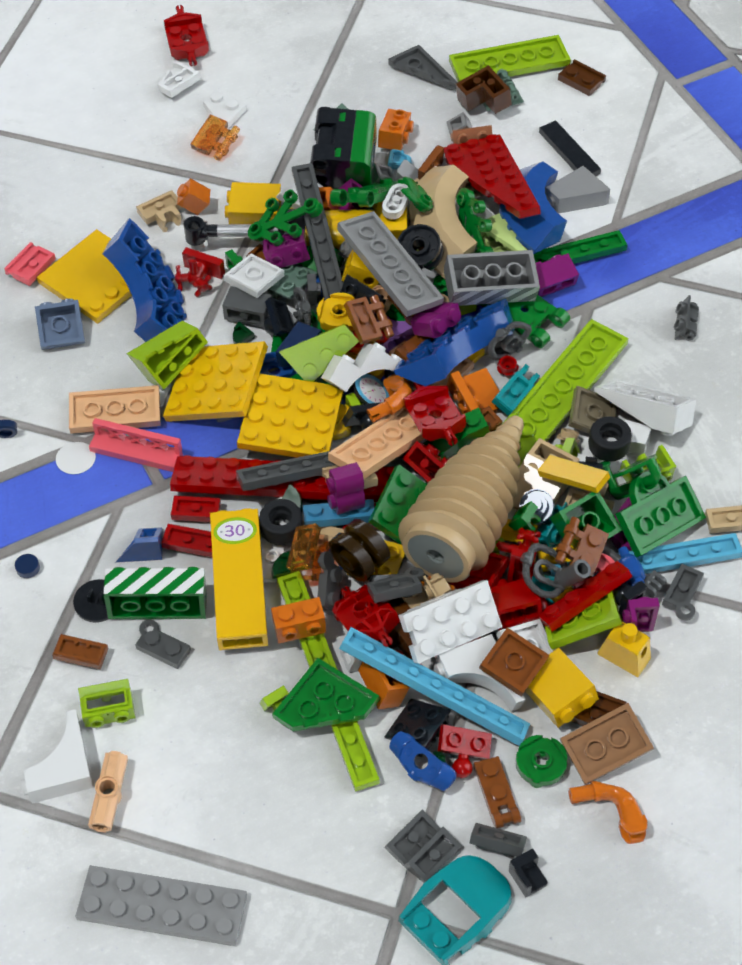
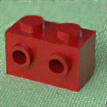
M416 441L403 457V460L427 482L435 477L438 470L444 467L449 459L446 457L442 459L438 455L440 451L429 443L426 446L419 441Z

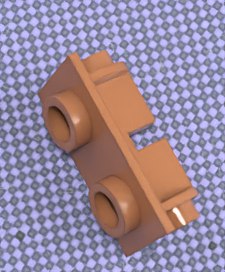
M492 125L452 130L450 134L451 141L461 144L470 139L486 138L492 134Z

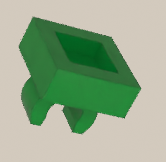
M530 501L519 507L508 525L514 531L520 528L535 531L536 528L531 525V522L535 525L541 521L540 517L534 514L538 506Z

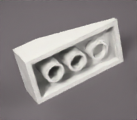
M612 380L594 388V392L650 428L659 430L663 435L672 436L693 424L696 399L618 380Z

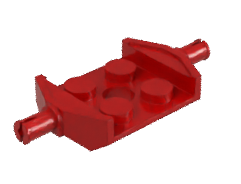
M177 5V14L164 20L170 53L173 58L177 60L187 58L190 66H193V64L196 66V57L205 56L209 51L201 14L184 12V7L180 5L179 9V5Z
M413 382L417 390L405 397L404 402L405 408L422 437L429 441L446 438L450 446L457 444L458 439L454 434L463 431L466 426L465 414H460L449 396L448 386H423Z
M366 584L356 591H351L348 586H345L346 591L342 588L341 594L344 598L336 601L332 609L336 620L340 621L347 631L352 627L376 641L380 640L385 647H388L387 642L391 645L393 640L388 634L400 622L397 612L388 602L374 603Z

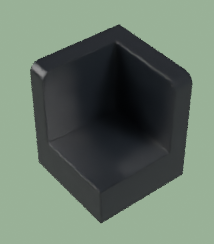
M533 848L510 860L509 873L525 898L546 887L548 881L537 866L539 857Z

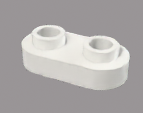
M399 183L390 188L382 204V214L386 218L398 219L403 215L410 200L401 192V189L408 188L407 185Z

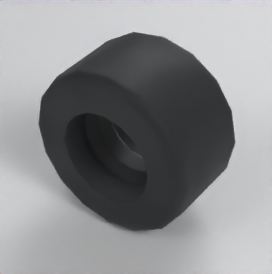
M609 416L597 419L592 424L589 433L588 445L591 453L603 461L622 459L630 448L631 428L625 421L617 417ZM603 437H613L616 441H607Z
M276 499L264 505L259 515L262 536L267 542L274 545L284 546L296 541L301 535L303 527L300 508L294 502L287 499ZM278 519L290 521L282 526L272 524Z

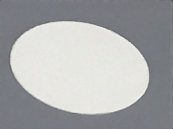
M72 442L64 445L58 451L56 464L65 473L79 474L92 467L96 455L95 452L90 451L88 444Z

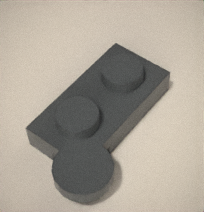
M324 551L318 558L319 566L324 572L319 575L317 597H320L323 612L328 615H334L332 612L333 606L336 601L340 600L342 570L334 564L331 552Z

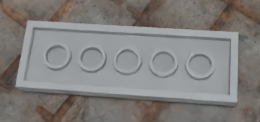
M374 211L338 223L337 230L406 317L443 304L444 297Z
M90 865L75 917L80 921L236 947L247 899V891Z

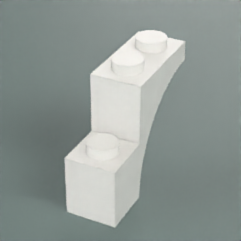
M376 342L373 345L365 343L355 360L345 354L342 357L334 355L321 378L340 390L347 392L350 386L366 373L382 369L394 372L396 365L403 359L395 354L388 355L385 353L386 348Z
M625 419L632 433L630 448L626 455L638 457L646 451L652 428ZM585 436L581 449L584 450L583 453H578L577 458L580 459L579 461L585 462L586 456L595 457L589 449L588 436ZM603 437L607 441H616L613 437ZM597 458V463H600V462L603 461V460H600V459Z

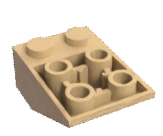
M539 438L519 467L520 479L517 482V495L513 498V508H519L521 498L531 489L545 490L552 496L556 504L569 485L540 477L537 470L549 455L579 463L580 459Z

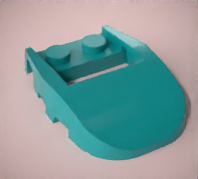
M462 856L441 869L421 886L400 914L398 921L441 965H448V959L458 952L464 954L472 948L473 944L481 938L485 939L492 932L493 926L499 919H502L509 909L512 900L511 888L506 878L488 861L477 856ZM441 882L451 889L480 918L460 939L453 935L422 904V900Z

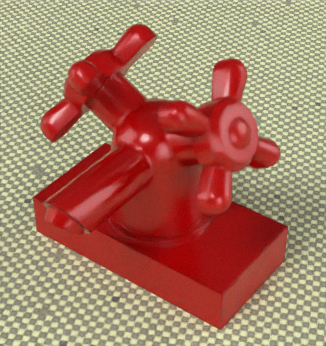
M185 247L182 257L184 267L189 268L188 273L181 274L180 265H177L175 280L180 291H183L182 282H189L194 287H197L198 290L194 295L199 297L201 292L212 290L213 287L208 283L211 280V276L219 279L223 278L225 274L224 260Z
M520 528L518 532L520 534L517 535L516 539H523V543L521 541H518L517 545L501 541L496 543L498 550L511 553L508 583L516 580L524 581L522 575L523 565L520 558L524 552L528 551L532 542L539 543L538 537H541L539 531L534 532ZM537 552L534 553V560L532 566L530 567L529 573L531 580L533 576V565L535 564Z

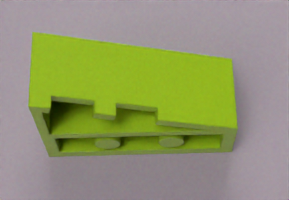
M180 321L126 354L150 383L159 385V388L164 390L208 341L197 327Z

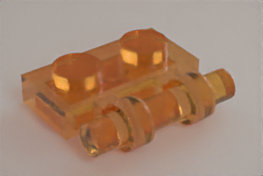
M210 114L191 142V149L208 156L214 150L216 153L213 157L220 161L229 152L228 148L231 143L237 140L240 128L233 126L229 130L227 129L228 122ZM221 136L224 137V141L219 143L218 141Z

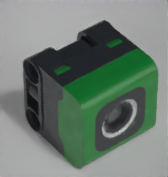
M330 107L318 108L315 123L316 144L312 146L310 159L317 183L332 189H338L350 179H353L362 187L371 185L377 142L376 115L373 112Z

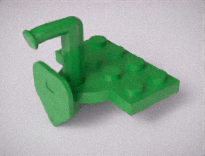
M656 454L643 458L612 474L610 469L611 463L609 461L600 462L603 464L602 470L609 471L610 479L607 481L610 494L617 500L626 497L630 498L632 505L617 512L615 515L636 557L642 556L706 518L687 476L680 477L669 483L665 476L661 474L656 461ZM646 465L649 471L643 472L642 467ZM630 473L631 481L620 485L617 484L615 478Z

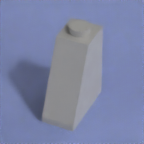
M582 166L547 186L545 194L557 213H564L607 205L610 188L587 168Z

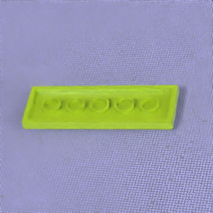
M559 35L449 55V63L457 82L488 65L496 74L498 70L504 69L508 72V76L511 77L560 68L569 65L571 62Z

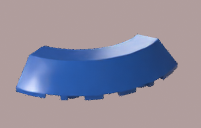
M544 161L520 169L540 206L541 214L519 219L506 210L504 204L501 203L499 209L502 219H505L508 223V230H513L517 235L516 239L528 250H533V254L560 242L567 220L554 210L546 197V187L556 181L558 171Z
M129 218L109 241L102 254L114 265L125 280L136 307L137 321L134 332L147 342L180 321H184L187 316L181 306L184 303L181 291L176 290L173 283L175 277L169 265L165 266L163 264L160 251L158 249L154 250L147 241L149 237Z
M504 298L480 309L481 312L473 318L472 316H465L457 323L456 327H448L441 336L434 338L433 341L430 338L423 341L417 346L418 348L407 354L408 359L406 361L401 360L394 369L395 375L423 386H428L445 379L450 371L460 362L488 346L492 338L496 337L495 334L498 329L505 328L513 322L507 299ZM513 329L512 331L508 332L509 334H508L507 336L513 334V333H514V329Z

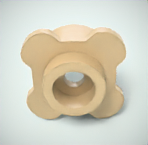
M562 428L561 432L557 435L562 444H564L566 438H575L577 444L580 441L578 438L579 432L572 429Z

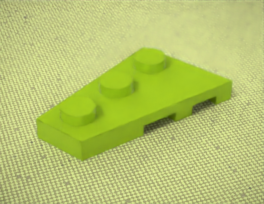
M342 324L313 338L279 351V353L303 380L314 382L324 373L334 355L342 357L359 340L345 324Z
M613 590L553 632L545 627L551 649L565 646L622 625Z

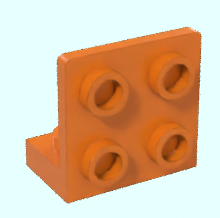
M487 368L464 377L461 376L459 370L450 374L447 386L462 414L476 408L482 411L488 406L493 411L499 410L491 401L500 391Z

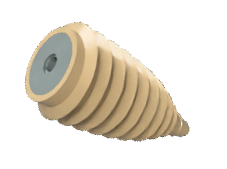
M519 416L509 417L495 431L489 432L484 437L473 440L470 445L462 447L456 455L446 462L444 467L438 470L435 477L428 482L425 490L418 496L416 503L411 506L407 516L402 519L398 530L404 553L415 567L423 569L426 575L432 576L439 573L444 576L447 582H459L467 579L470 576V571L480 570L487 564L488 555L494 551L495 542L502 534V527L507 523L508 513L513 508V498L517 495L518 491L517 482L520 479L518 468L520 456L517 451L520 449L519 441L524 428V422Z

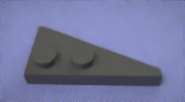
M420 45L388 58V64L391 67L449 89H456L455 84L458 82Z

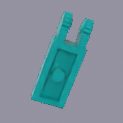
M527 364L513 375L491 401L508 416L533 388L534 383L540 377L536 373L529 380L523 375L526 374L529 368Z

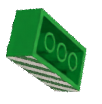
M115 567L113 569H105L104 599L108 619H206L207 590L205 569L197 567Z

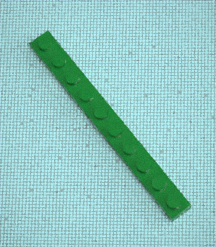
M620 230L546 248L533 255L535 263H543L555 255L560 254L562 256L568 253L573 264L626 251L627 243ZM441 275L436 276L433 285L441 294L448 296L446 280Z

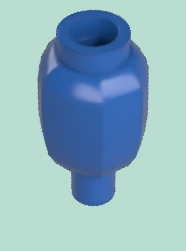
M626 546L619 548L618 552L621 558L618 562L627 567L632 575L625 583L634 586L642 581L645 584L646 574L639 559L630 554Z

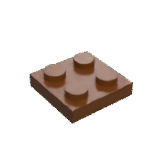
M507 627L482 661L479 669L522 697L550 655Z

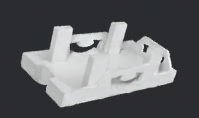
M488 580L479 581L463 589L450 591L398 615L403 631L410 634L413 645H410L409 649L414 663H421L502 628Z

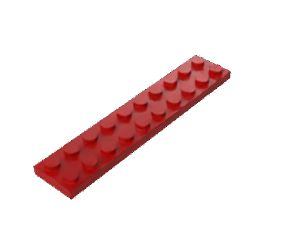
M177 456L170 482V491L283 497L290 484L299 491L301 498L328 500L327 496L330 495L325 477L323 478V476L304 478L298 481L280 483L254 490H242L236 478V470L281 460ZM396 466L382 467L374 472L378 478V486L364 489L365 500L373 499L374 502H378Z

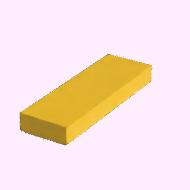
M549 455L537 470L540 477L594 493H598L610 479L609 471Z

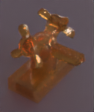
M316 523L296 527L286 567L291 572L312 569V575H303V580L319 582V575L322 572L318 558L322 552L329 551V541L326 540L323 545H317L321 528Z

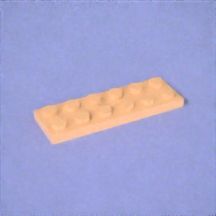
M403 407L394 415L389 414L330 451L328 453V460L339 467L357 462L365 479L409 450L416 441L421 442L424 438L407 409Z

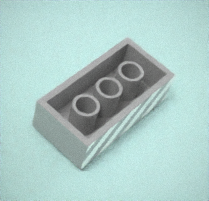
M533 250L447 255L444 265L449 302L458 303L459 306L492 304L504 298L507 299V302L535 301L540 288Z

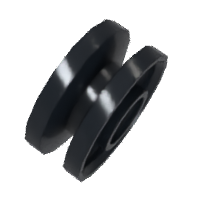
M417 224L405 229L398 237L399 243L421 270L424 267L431 271L441 262L444 253L443 244L434 228L428 225ZM424 247L421 251H416L417 248Z

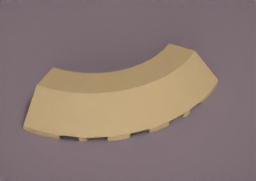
M455 165L433 167L418 182L417 185H420L432 199L433 208L425 213L419 211L412 201H410L409 205L410 226L417 224L428 225L434 228L440 236L444 253L441 262L434 269L444 279V265L447 255L474 253L477 241L464 229L456 213V196L461 188L466 187L469 176ZM419 247V251H421L424 247Z

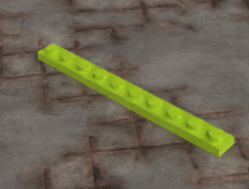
M300 571L277 577V583L285 605L310 599ZM324 633L298 639L309 668L319 658L337 669ZM352 721L330 725L355 792L380 784V779L358 722Z

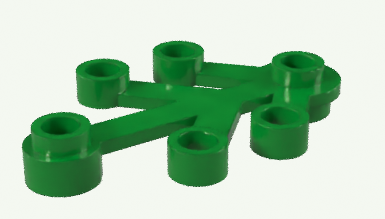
M461 188L456 196V202L460 207L459 221L471 237L473 235V238L477 241L475 253L493 252L491 246H484L480 231L490 232L492 230L491 220L483 219L473 214V211L474 213H484L486 204L483 200L475 199L472 190Z
M291 189L287 190L283 195L285 202L280 209V203L275 198H269L266 201L265 207L267 209L261 219L249 227L248 237L257 242L266 239L274 246H279L283 243L284 237L278 231L269 232V230L277 228L289 233L293 238H298L302 234V228L297 223L288 224L287 222L305 214L315 218L322 213L323 205L316 198H309L304 202V206L288 212L292 204L297 201L298 195ZM279 209L273 220H270L273 213Z

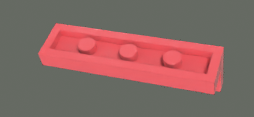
M94 418L92 422L95 435L89 445L91 452L170 472L174 470L177 456H183L180 438Z

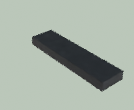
M556 120L539 127V133L574 171L584 166L595 176L601 174V168Z

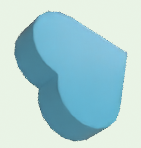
M392 149L389 152L388 166L391 169L397 170L404 159L411 164L412 160L409 155L404 154L403 150Z

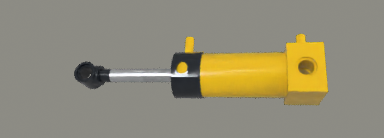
M384 201L377 203V209L324 210L334 248L340 250L341 244L345 241L344 237L337 230L339 222L373 211L398 240L401 233L407 229V207L403 215L398 219H388L382 214V204ZM198 216L188 217L183 223L186 242L192 246L203 244L205 240H208V237H248V229L252 225L208 224L207 221ZM303 216L287 222L288 224L297 223L302 230L304 229L307 246H310ZM277 228L269 230L271 233L278 231L281 235L288 234Z

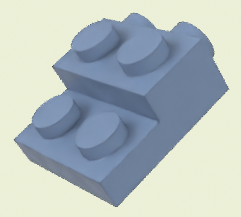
M64 299L60 303L44 302L40 306H35L42 350L85 343L78 300Z

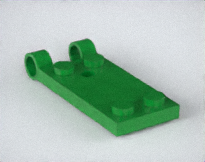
M381 178L380 182L361 188L351 187L348 188V191L345 189H333L330 193V202L333 206H345L349 202L358 203L360 207H372L375 203L385 200L393 185L399 183L407 184L402 178L397 179L398 181H392V178Z
M537 295L535 301L508 302L513 322L520 321L531 326L532 332L527 339L538 348H543L551 339L546 330L539 328L547 319L559 328H563L570 321V315L565 309L554 307L539 295ZM479 304V305H481L482 307H486V306H488V305H490V304ZM521 308H526L529 311L523 312L521 311ZM515 328V329H514V330H516L517 332H519L521 335H522V334L524 333V331H525L524 329H521V328Z

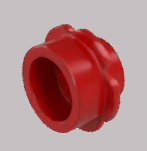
M503 356L497 364V371L505 376H512L519 369L516 359L512 356Z

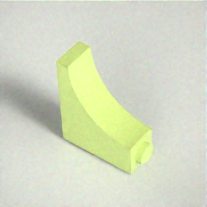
M500 213L488 218L492 222V230L490 232L480 231L484 246H491L493 252L527 250L516 239V233L513 230H508V223L505 219H502Z

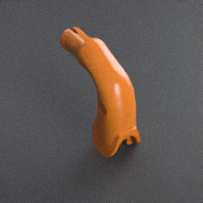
M393 374L383 380L389 397L385 398L384 402L366 410L367 414H370L369 418L373 423L389 414L394 415L405 407L404 398L412 393V389L405 378Z
M591 781L588 785L569 788L568 794L571 804L590 800L595 802L601 800L612 801L619 813V830L625 842L634 844L644 841L648 826L645 815H642L637 801L630 792L622 787L598 781Z

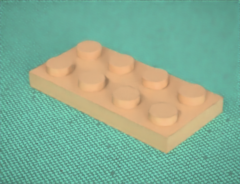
M159 385L70 392V434L94 432L92 424L94 418L134 428L161 426Z

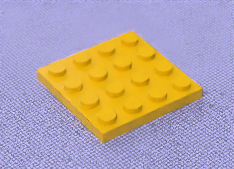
M265 341L204 346L177 375L163 414L166 422L246 417L268 349Z
M259 374L246 417L243 418L237 448L296 458L330 451L343 390L331 384Z

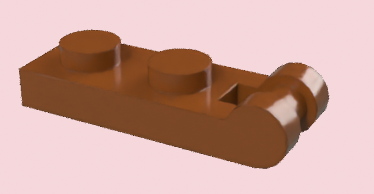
M499 756L474 762V770L494 828H503L504 824L511 822L513 825L521 823L520 812L516 807ZM506 808H507V811H508L507 813H503V814H501V813L499 812V810L506 809Z

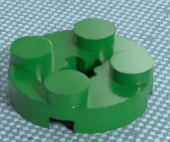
M534 735L525 739L520 744L516 754V769L519 775L526 782H529L532 787L550 786L557 783L565 774L567 769V752L558 740L552 737L551 739L543 738V735ZM537 756H540L542 759L547 758L546 765L537 764Z

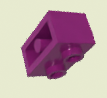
M568 253L562 256L560 254L555 255L543 263H535L540 285L537 295L540 297L575 285L579 277V273Z

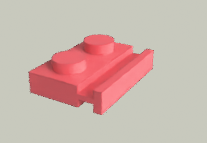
M30 242L4 270L6 275L10 274L14 279L30 286L37 279L36 277L56 260L54 253L40 246L36 247Z

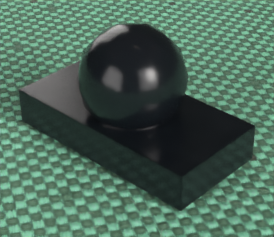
M269 297L265 301L269 316L264 321V329L271 336L286 338L294 328L286 302Z
M382 402L350 406L342 419L344 426L360 425L361 429L364 430L374 424L366 410Z
M642 581L634 586H631L629 583H623L613 590L616 603L620 606L619 614L621 621H623L622 612L626 610L628 600L645 597L647 586Z

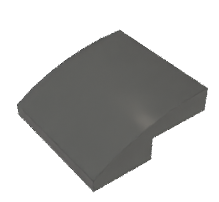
M422 809L384 848L408 871L425 883L462 845L444 826L440 828Z

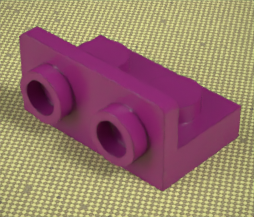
M304 229L298 238H293L289 233L282 235L284 241L279 246H274L270 241L263 240V254L266 261L279 268L310 260Z

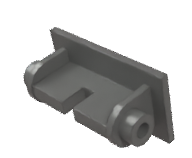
M688 295L683 302L680 301L676 307L675 340L680 336L685 337L686 340H693L697 335L696 322L698 321L699 307L695 302H690L691 295Z

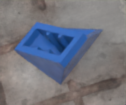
M162 527L138 529L134 540L116 562L162 560Z

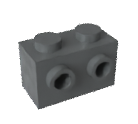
M230 286L222 305L224 319L235 322L240 321L244 324L264 328V321L269 316L265 301L269 297L272 298V295L263 293L256 298L237 287Z

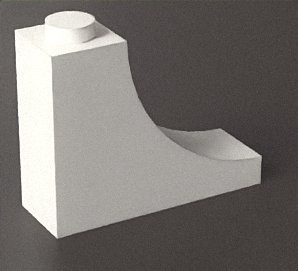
M492 634L437 656L434 663V672L454 683H472L491 690L505 702L511 712L520 709L524 703L525 698L523 695L522 697L479 669L480 664L496 643Z
M76 709L66 711L65 732L56 749L40 763L23 769L25 779L21 780L24 796L29 795L32 804L93 788L81 725Z

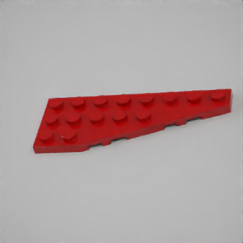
M491 134L486 138L470 139L465 143H453L444 147V159L447 165H455L468 175V181L471 182L473 188L488 198L492 196L497 204H504L506 210L519 219L541 214L537 200L500 134Z

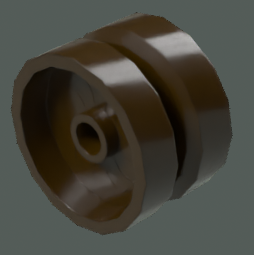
M361 519L351 521L344 528V533H338L328 543L329 550L340 567L352 578L362 582L366 581L375 572V567L380 568L390 558L389 548L383 538L373 527Z

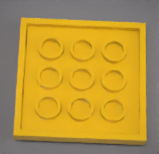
M96 229L36 278L40 285L62 300H78L81 313L98 324L132 294L121 274L102 254L111 238Z

